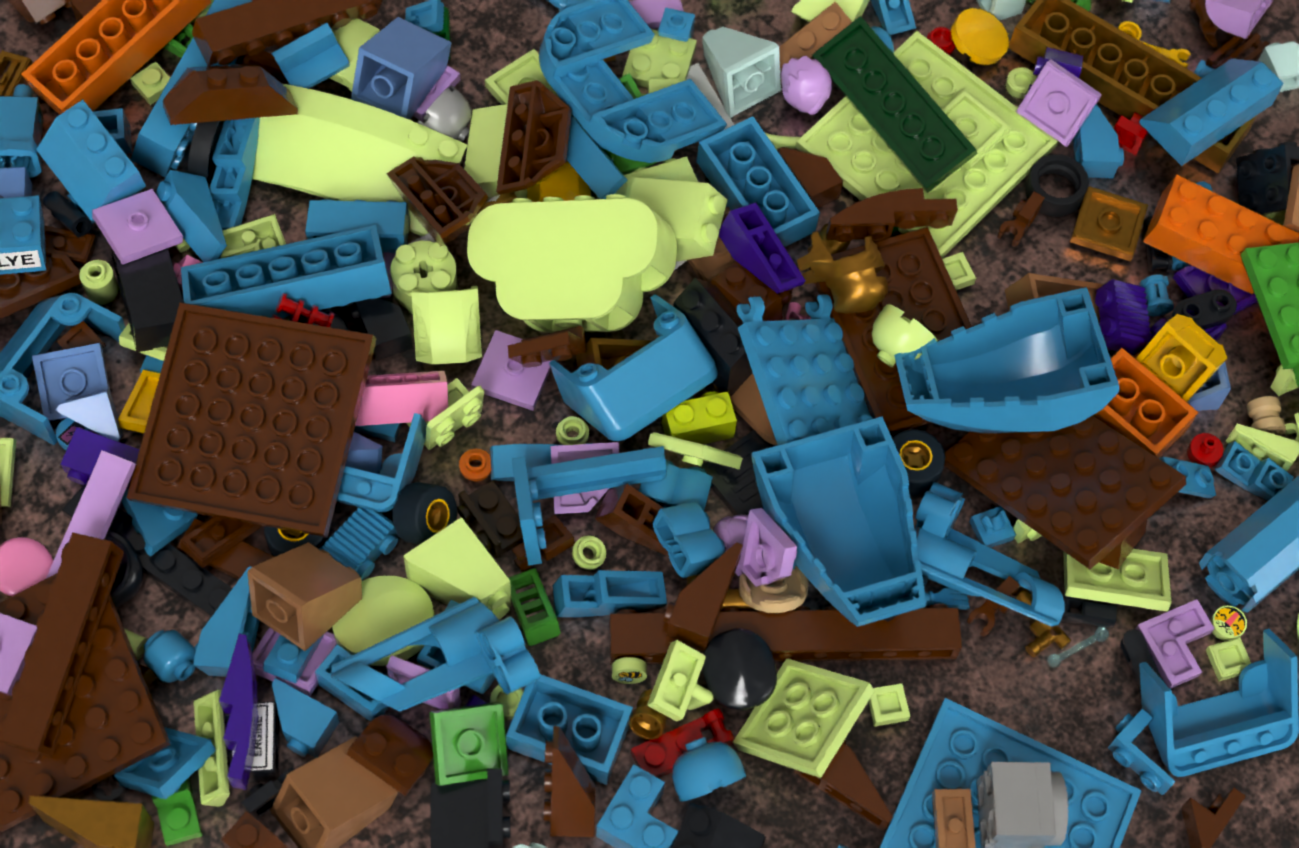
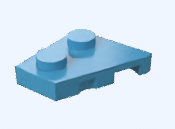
M129 488L125 490L121 500L126 512L133 519L132 524L136 532H141L145 541L144 549L149 556H152L185 532L193 520L198 517L197 513L130 501L127 499Z

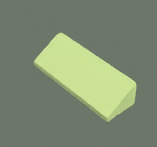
M222 690L213 691L194 700L196 736L210 739L216 749L198 770L201 805L215 807L224 805L230 795L229 780L227 778L226 744L223 740L225 733L224 715L219 703Z

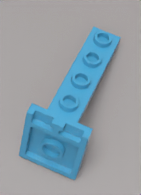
M664 447L645 448L527 468L525 456L511 458L519 519L528 566L542 564L540 549L547 548L544 528L537 529V527L543 526L540 502L534 503L533 501L614 488L626 483L633 485L663 480L667 476Z

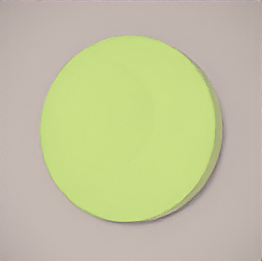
M390 575L368 578L361 581L362 600L336 622L332 629L337 645L354 655L433 617L432 601L420 585L409 579ZM424 645L407 646L370 665L385 666L388 664L391 655L407 660L417 654Z

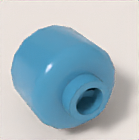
M161 630L153 634L145 643L144 663L161 681L166 683L177 680L184 681L194 672L195 647L180 632L176 630Z

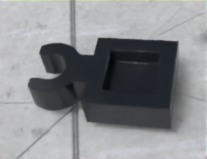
M292 766L287 769L274 782L270 780L265 785L260 783L252 787L245 794L246 799L241 802L245 812L247 811L257 820L268 813L287 774L294 771V767Z

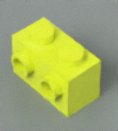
M713 391L703 394L700 398L683 401L662 415L661 423L665 435L704 445L734 438L737 419L729 393Z

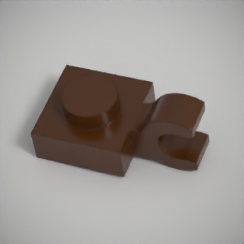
M1034 191L1027 201L1022 199L1013 213L1016 219L1002 223L997 237L1001 239L1004 233L1010 232L1015 236L1011 246H1018L1022 236L1039 214L1045 197Z
M556 515L543 521V526L537 527V529L544 528L547 548L540 549V552L546 561H549L575 544L574 536ZM524 543L512 549L513 554L517 557L514 563L521 571H525L533 566H528Z
M1009 576L996 591L1017 599L1014 595L1020 584ZM986 599L982 606L970 613L967 623L970 625L977 618L983 619L986 626L982 629L980 635L983 637L987 636L995 625L994 616L999 611L1006 614L1010 608Z

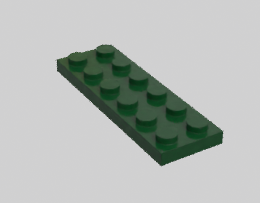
M861 16L812 54L813 59L820 62L829 72L832 82L927 193L978 154L976 148Z

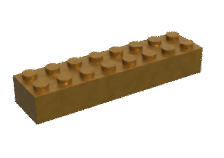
M1036 0L1015 26L1008 49L1036 64L1038 56L1044 57L1047 47L1083 56L1079 79L1102 94L1098 100L1099 103L1129 120L1135 112L1145 117L1202 79L1190 70L1070 0ZM1257 115L1193 159L1219 174L1248 134Z

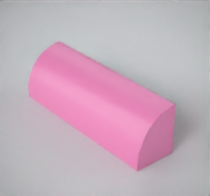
M445 371L368 375L355 426L411 423L414 413L421 414L425 422L431 421L448 408V388Z

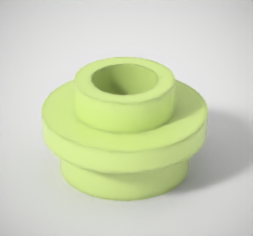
M567 417L557 425V441L561 445L586 444L589 438V427L579 417ZM569 431H576L579 435L577 437H568L567 433Z
M590 535L583 536L573 545L572 557L580 568L593 570L601 566L605 561L606 548L599 538ZM584 548H589L592 550V559H588L584 556Z

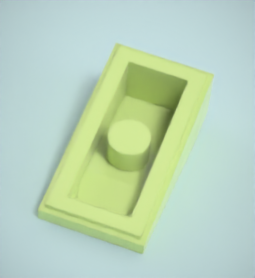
M1238 423L1226 439L1228 444L1236 441L1259 460L1270 458L1285 471L1289 470L1299 455V442Z

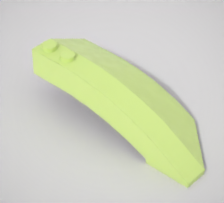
M283 84L289 89L298 108V114L260 118L252 179L284 186L334 201L404 202L389 179L388 172L413 156L421 157L424 161L441 160L461 165L468 144L377 107L317 90ZM408 208L410 218L409 231L419 236L428 234L427 230Z

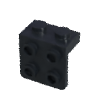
M1297 142L1279 143L1278 147L1257 149L1252 154L1236 158L1239 205L1260 215L1286 210L1292 177L1291 166L1299 164V147Z
M487 769V779L438 785L436 782L431 784V848H504V838H511L510 816H503V803L510 802V780H503L502 769Z

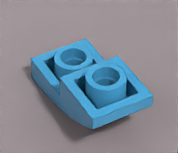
M1236 441L1227 445L1214 469L1234 484L1267 501L1280 492L1294 478L1270 458L1259 460Z
M508 444L491 446V480L514 481L511 458L525 456L527 468L552 464L551 446L560 445Z

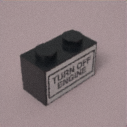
M275 701L258 702L255 754L248 783L275 781L279 777L280 718ZM227 715V716H226V719H225V730H226L227 723H228V720H229V716H230V715ZM226 750L228 772L234 755L232 750Z

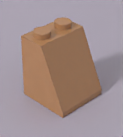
M309 542L257 564L247 571L252 616L304 651L362 600V584L359 574L353 568L345 567L333 559L327 551L319 550Z
M356 736L287 774L270 811L298 848H339L389 810L399 791L347 755L350 746L357 739Z

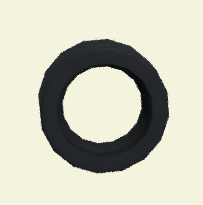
M1055 154L1042 157L1031 169L1025 185L1026 197L1029 199L1034 191L1045 197L1040 209V213L1045 215L1063 217L1072 214L1082 204L1089 186L1088 175L1083 166L1071 157ZM1046 174L1064 176L1071 181L1075 192L1072 196L1066 198L1051 196L1041 188L1039 179Z

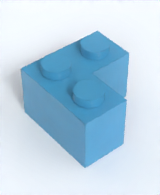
M633 764L598 822L596 837L614 848H672L679 831L651 816L663 795L665 782Z

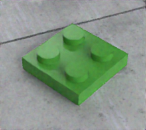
M496 702L430 711L436 784L446 785L486 779L487 769H502V776L509 775L502 703Z

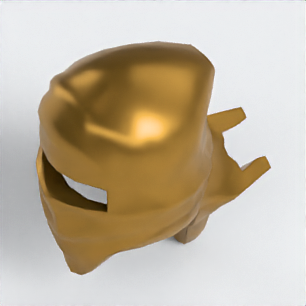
M818 231L812 232V249L810 253L797 259L800 271L810 267L812 269L802 274L806 280L804 284L825 281L827 287L832 291L834 309L837 313L867 312L883 301L888 293L886 277L877 276L876 273L880 272L885 264L881 253L877 249V245L872 241V236L865 237V251L833 261L831 253L823 244Z

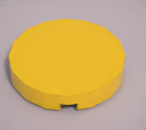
M976 8L966 9L957 16L952 24L951 36L957 50L963 55L966 53L972 57L970 60L976 64H995L1008 50L1009 38L1003 24L994 15L985 10Z

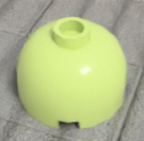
M886 304L876 318L872 330L873 343L879 350L877 357L882 362L893 367L896 364L894 355L915 351L934 338L938 341L914 318L909 320L902 316L904 311L893 305ZM918 353L915 359L920 358L922 353Z

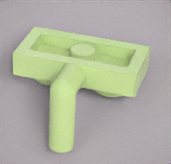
M678 640L671 642L647 706L677 722L684 718L686 710H694L711 703L713 693L697 684L706 659L705 655Z

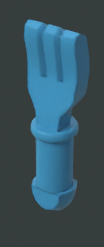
M943 588L939 593L935 594L933 591L925 593L926 606L945 604L948 608L970 609L967 594L959 593L950 588Z

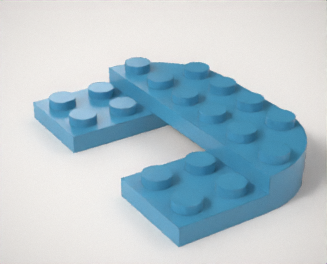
M589 0L562 10L550 21L539 49L540 67L549 85L559 98L571 108L573 116L599 147L626 159L654 163L671 159L675 150L706 139L725 129L727 123L691 79L634 99L603 60L605 58L651 43L655 35L628 0Z

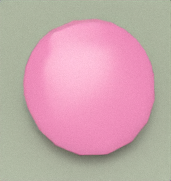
M22 537L12 538L0 545L1 592L8 597L14 596L46 579L53 563V558L45 546L34 539Z

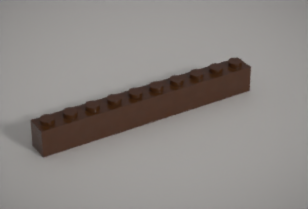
M934 604L927 608L899 614L889 622L882 619L858 627L848 621L834 606L826 607L824 610H810L809 607L799 606L794 610L783 613H767L759 610L741 611L739 608H725L720 612L710 639L711 641L719 633L735 628L751 630L766 641L772 651L775 662H784L786 658L798 662L956 659L962 648L958 608H948L945 604ZM624 609L616 614H610V665L622 657H637L644 660L647 665L663 664L670 643L677 640L667 636L668 623L663 622L666 609H656L651 613H637L635 610ZM680 641L704 655L705 649Z

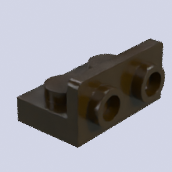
M494 480L469 495L465 490L458 494L459 506L457 511L460 517L463 518L467 525L472 523L477 531L475 533L476 537L486 550L490 549L495 558L500 557L524 542L519 516Z

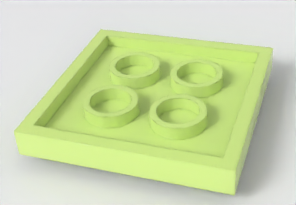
M786 658L777 672V684L773 694L763 704L755 706L732 743L739 751L821 778L875 690L869 682Z

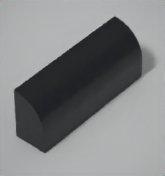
M111 248L112 263L136 352L168 346L179 303H184L168 248L123 265Z

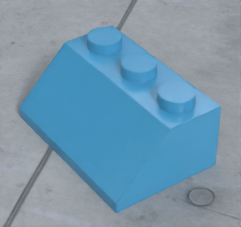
M81 100L54 119L36 149L92 223L95 222L92 217L93 209L133 196L146 187L138 169L84 100Z

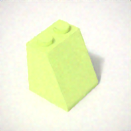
M639 177L629 178L625 192L626 198L643 202L673 229L677 241L676 262L713 256L727 204V199L709 183Z
M462 517L403 555L407 579L420 585L430 597L443 604L448 605L451 599L462 603L476 597L498 619H501L509 612V607L512 606L510 580Z

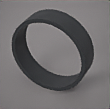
M224 121L197 123L189 153V174L204 176L207 179L212 177L216 169L212 157Z

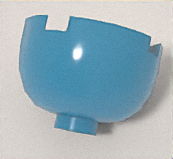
M705 737L685 744L687 751L677 758L672 772L674 788L681 802L711 793V790L721 786H728L746 777L742 761L733 748L720 741L707 743Z

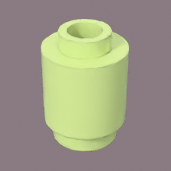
M92 260L81 268L80 280L87 297L92 302L101 305L112 302L118 293L119 286L110 264L103 260Z

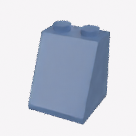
M397 17L359 47L351 100L380 108L410 120L446 70L452 42Z

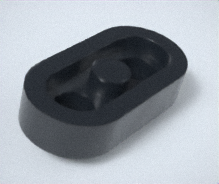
M1220 289L1212 290L1180 301L1172 313V318L1176 314L1193 318V321L1200 328L1206 330L1227 323L1234 315L1237 303L1229 292ZM1216 301L1221 302L1224 306L1218 305ZM1187 310L1193 311L1196 316L1188 314Z

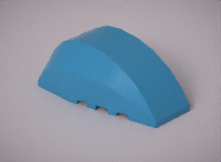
M1087 287L1019 302L1010 306V311L1000 316H996L993 313L983 317L981 324L969 329H965L962 326L951 331L952 336L937 342L934 338L915 351L894 355L907 411L926 421L954 430L977 433L1056 431L1081 423L1101 411L1120 391ZM918 353H922L920 358L915 359Z
M883 417L752 452L751 458L756 483L764 511L797 545V556L794 560L797 567L848 621L858 627L926 606L921 562L917 550L918 541L912 516L913 507L908 488V473Z

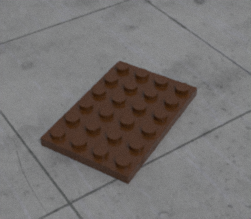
M928 227L874 242L885 264L884 268L876 273V275L886 277L888 293L883 301L879 302L870 311L837 313L834 309L832 291L827 287L826 282L815 283L819 295H829L832 300L833 307L830 318H834L835 323L842 328V341L847 354L853 359V370L858 384L864 390V400L873 419L883 417L890 435L932 422L926 421L907 411L897 365L895 364L893 367H890L877 357L879 350L873 343L872 330L873 324L886 304L904 311L902 316L909 320L913 318L917 320L938 341L952 336L951 331L964 326L965 329H969L972 327ZM863 245L832 254L831 256L833 261L842 257L865 251L866 248Z
M1093 415L1081 423L1056 431L1016 433L969 432L945 452L944 466L1089 570L1186 485L1185 475Z

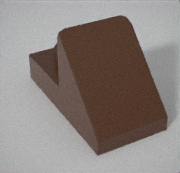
M1233 788L1225 796L1219 793L1208 809L1194 799L1189 798L1182 805L1181 809L1190 847L1211 848L1246 796L1236 788Z

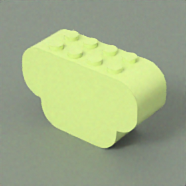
M610 194L606 196V199L594 200V197L585 195L576 196L571 201H563L559 197H545L543 202H532V200L527 198H515L512 200V203L490 205L479 212L471 223L467 246L468 260L472 269L480 277L495 282L496 296L502 309L510 316L523 320L531 328L544 333H552L582 326L584 332H612L627 327L636 319L641 310L643 292L653 291L661 287L671 277L676 264L677 252L676 236L671 226L643 202L626 198V196L619 194Z

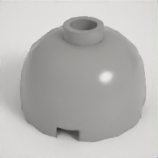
M450 85L449 89L446 88L425 112L427 114L423 118L425 121L422 123L419 120L417 123L463 142L469 135L470 129L467 126L471 121L472 109L462 93Z

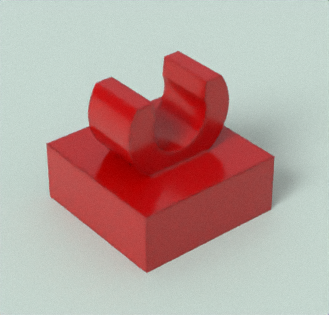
M1136 112L1130 120L1121 115L1114 127L1118 135L1119 147L1135 156L1142 147L1148 133L1139 123L1140 119L1144 116Z

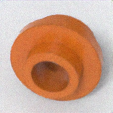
M477 448L466 451L459 460L461 474L470 481L478 482L484 480L491 474L490 455L486 451ZM479 460L482 464L479 467H472L470 462Z

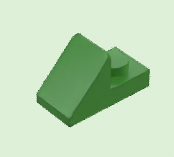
M189 777L180 785L178 791L170 795L166 800L152 796V801L157 808L166 846L203 836Z

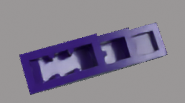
M239 634L219 703L224 713L230 714L223 740L228 750L234 751L227 778L232 787L247 790L256 745L258 723L257 680L251 646L247 636Z

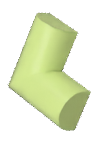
M275 214L223 230L227 246L222 252L220 259L285 245L286 242Z

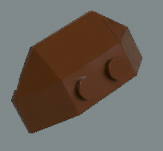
M252 63L187 68L163 99V108L170 125L298 114V108L289 89L261 66Z
M539 80L510 86L496 192L499 195L529 189L548 179L566 163L572 110Z
M413 156L387 173L404 202H407V206L412 214L440 247L468 230L488 199L486 192L459 163L441 160L424 161L421 157Z

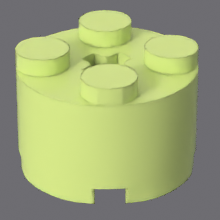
M417 241L408 245H401L396 250L390 268L393 294L396 302L409 310V313L413 314L411 289H418V291L423 292L458 290L456 263L445 244L440 247L437 242Z

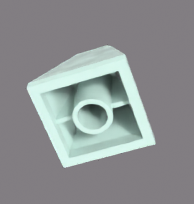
M723 26L716 30H709L702 37L704 57L724 108L730 118L781 91L779 46L775 42Z

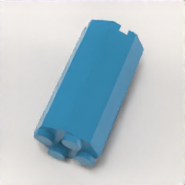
M1299 476L1206 552L1199 562L1201 570L1207 566L1209 575L1205 577L1208 586L1228 606L1236 607L1238 604L1244 606L1241 611L1250 612L1299 570Z

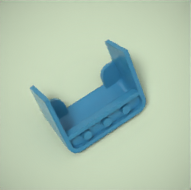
M76 293L54 296L39 302L0 352V417L54 446L58 440L48 418L21 404L29 392L27 378L34 370L32 356L46 353L66 326L77 325L82 321L89 327L119 342V335L125 329L121 316Z
M656 294L650 298L657 316L653 326L655 333L659 337L614 367L606 370L599 364L587 363L580 366L573 373H570L557 361L552 360L549 362L563 402L612 441H622L631 437L712 383L718 375L714 359L686 316Z
M414 413L403 453L387 457L382 464L379 474L345 466L337 502L377 512H387L394 508L401 490L413 481L426 439L427 426L421 414Z
M1270 629L1263 630L1264 660L1253 662L1242 670L1239 676V690L1189 704L1177 706L1176 696L1147 662L1139 663L1142 708L1153 717L1148 726L1162 762L1171 774L1177 777L1192 775L1282 750L1294 743L1299 733L1297 655Z

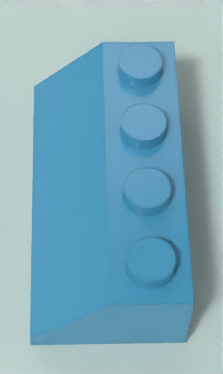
M1230 59L1141 118L1139 123L1183 166L1273 105L1284 83L1263 62Z

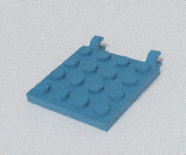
M829 295L817 296L819 307L817 302L805 303L806 312L811 318L806 320L763 321L762 316L765 305L760 296L748 298L750 306L749 304L737 305V313L743 322L737 328L777 445L873 419L864 399V390L858 384L855 376L853 359L847 354L844 347L842 328L835 323L834 318H830L833 304Z

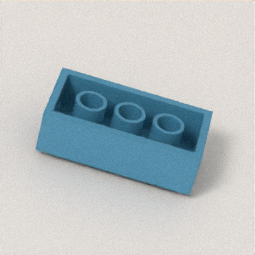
M754 116L699 142L697 164L712 186L727 199L726 207L734 210L757 203L784 247L816 231L820 215L819 210Z

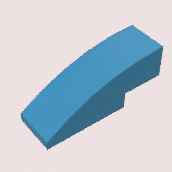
M598 570L594 576L561 575L552 585L557 618L605 616L616 614L624 609L643 611L667 605L663 572Z

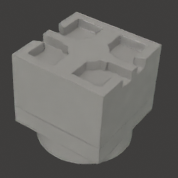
M991 762L987 767V771H984L983 776H980L976 781L981 848H1044L1045 846H1061L1065 840L1068 825V798L1062 774L1051 771L1050 763Z

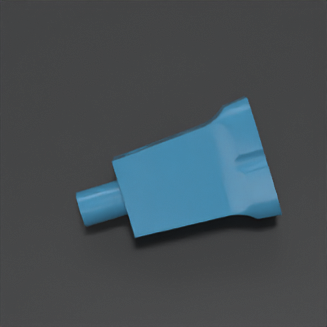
M20 84L15 87L13 97L0 96V168L26 167L31 178L42 172V159L36 149L41 142L44 119L38 97H33V89L28 85Z

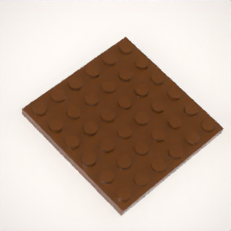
M179 303L127 499L138 503L328 537L377 340L376 337L372 334Z
M57 574L0 602V613L37 626L38 617L45 610L50 596V583ZM110 594L53 757L13 748L0 741V833L37 814L29 804L30 796L69 798L171 745ZM0 692V722L8 713L13 699L12 696Z

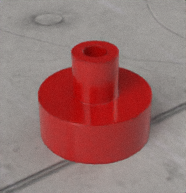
M1200 433L1190 442L1187 448V455L1191 462L1207 465L1211 468L1218 463L1224 449L1221 441L1216 436L1209 433Z

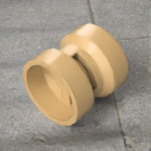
M1264 396L1247 403L1248 416L1253 419L1251 428L1278 436L1286 432L1285 422L1279 415L1282 410L1279 398Z

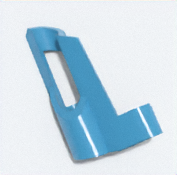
M934 482L930 490L925 493L915 517L917 519L915 525L918 541L917 550L921 562L922 575L959 593L987 598L1051 627L1059 625L1065 611L1063 595L1059 588L1052 583L1040 579L1039 573L1032 568L952 529L965 501L962 498L963 493ZM975 566L1005 580L1011 576L1021 587L1032 591L1031 605L966 578L965 574L968 568Z
M476 597L332 665L331 678L343 682L399 712L491 674L495 676L506 695L540 679L537 665L529 651L525 648L522 633L515 620L509 616L499 621L493 612L483 603L479 602ZM412 645L439 647L446 663L403 684L367 667L392 653Z

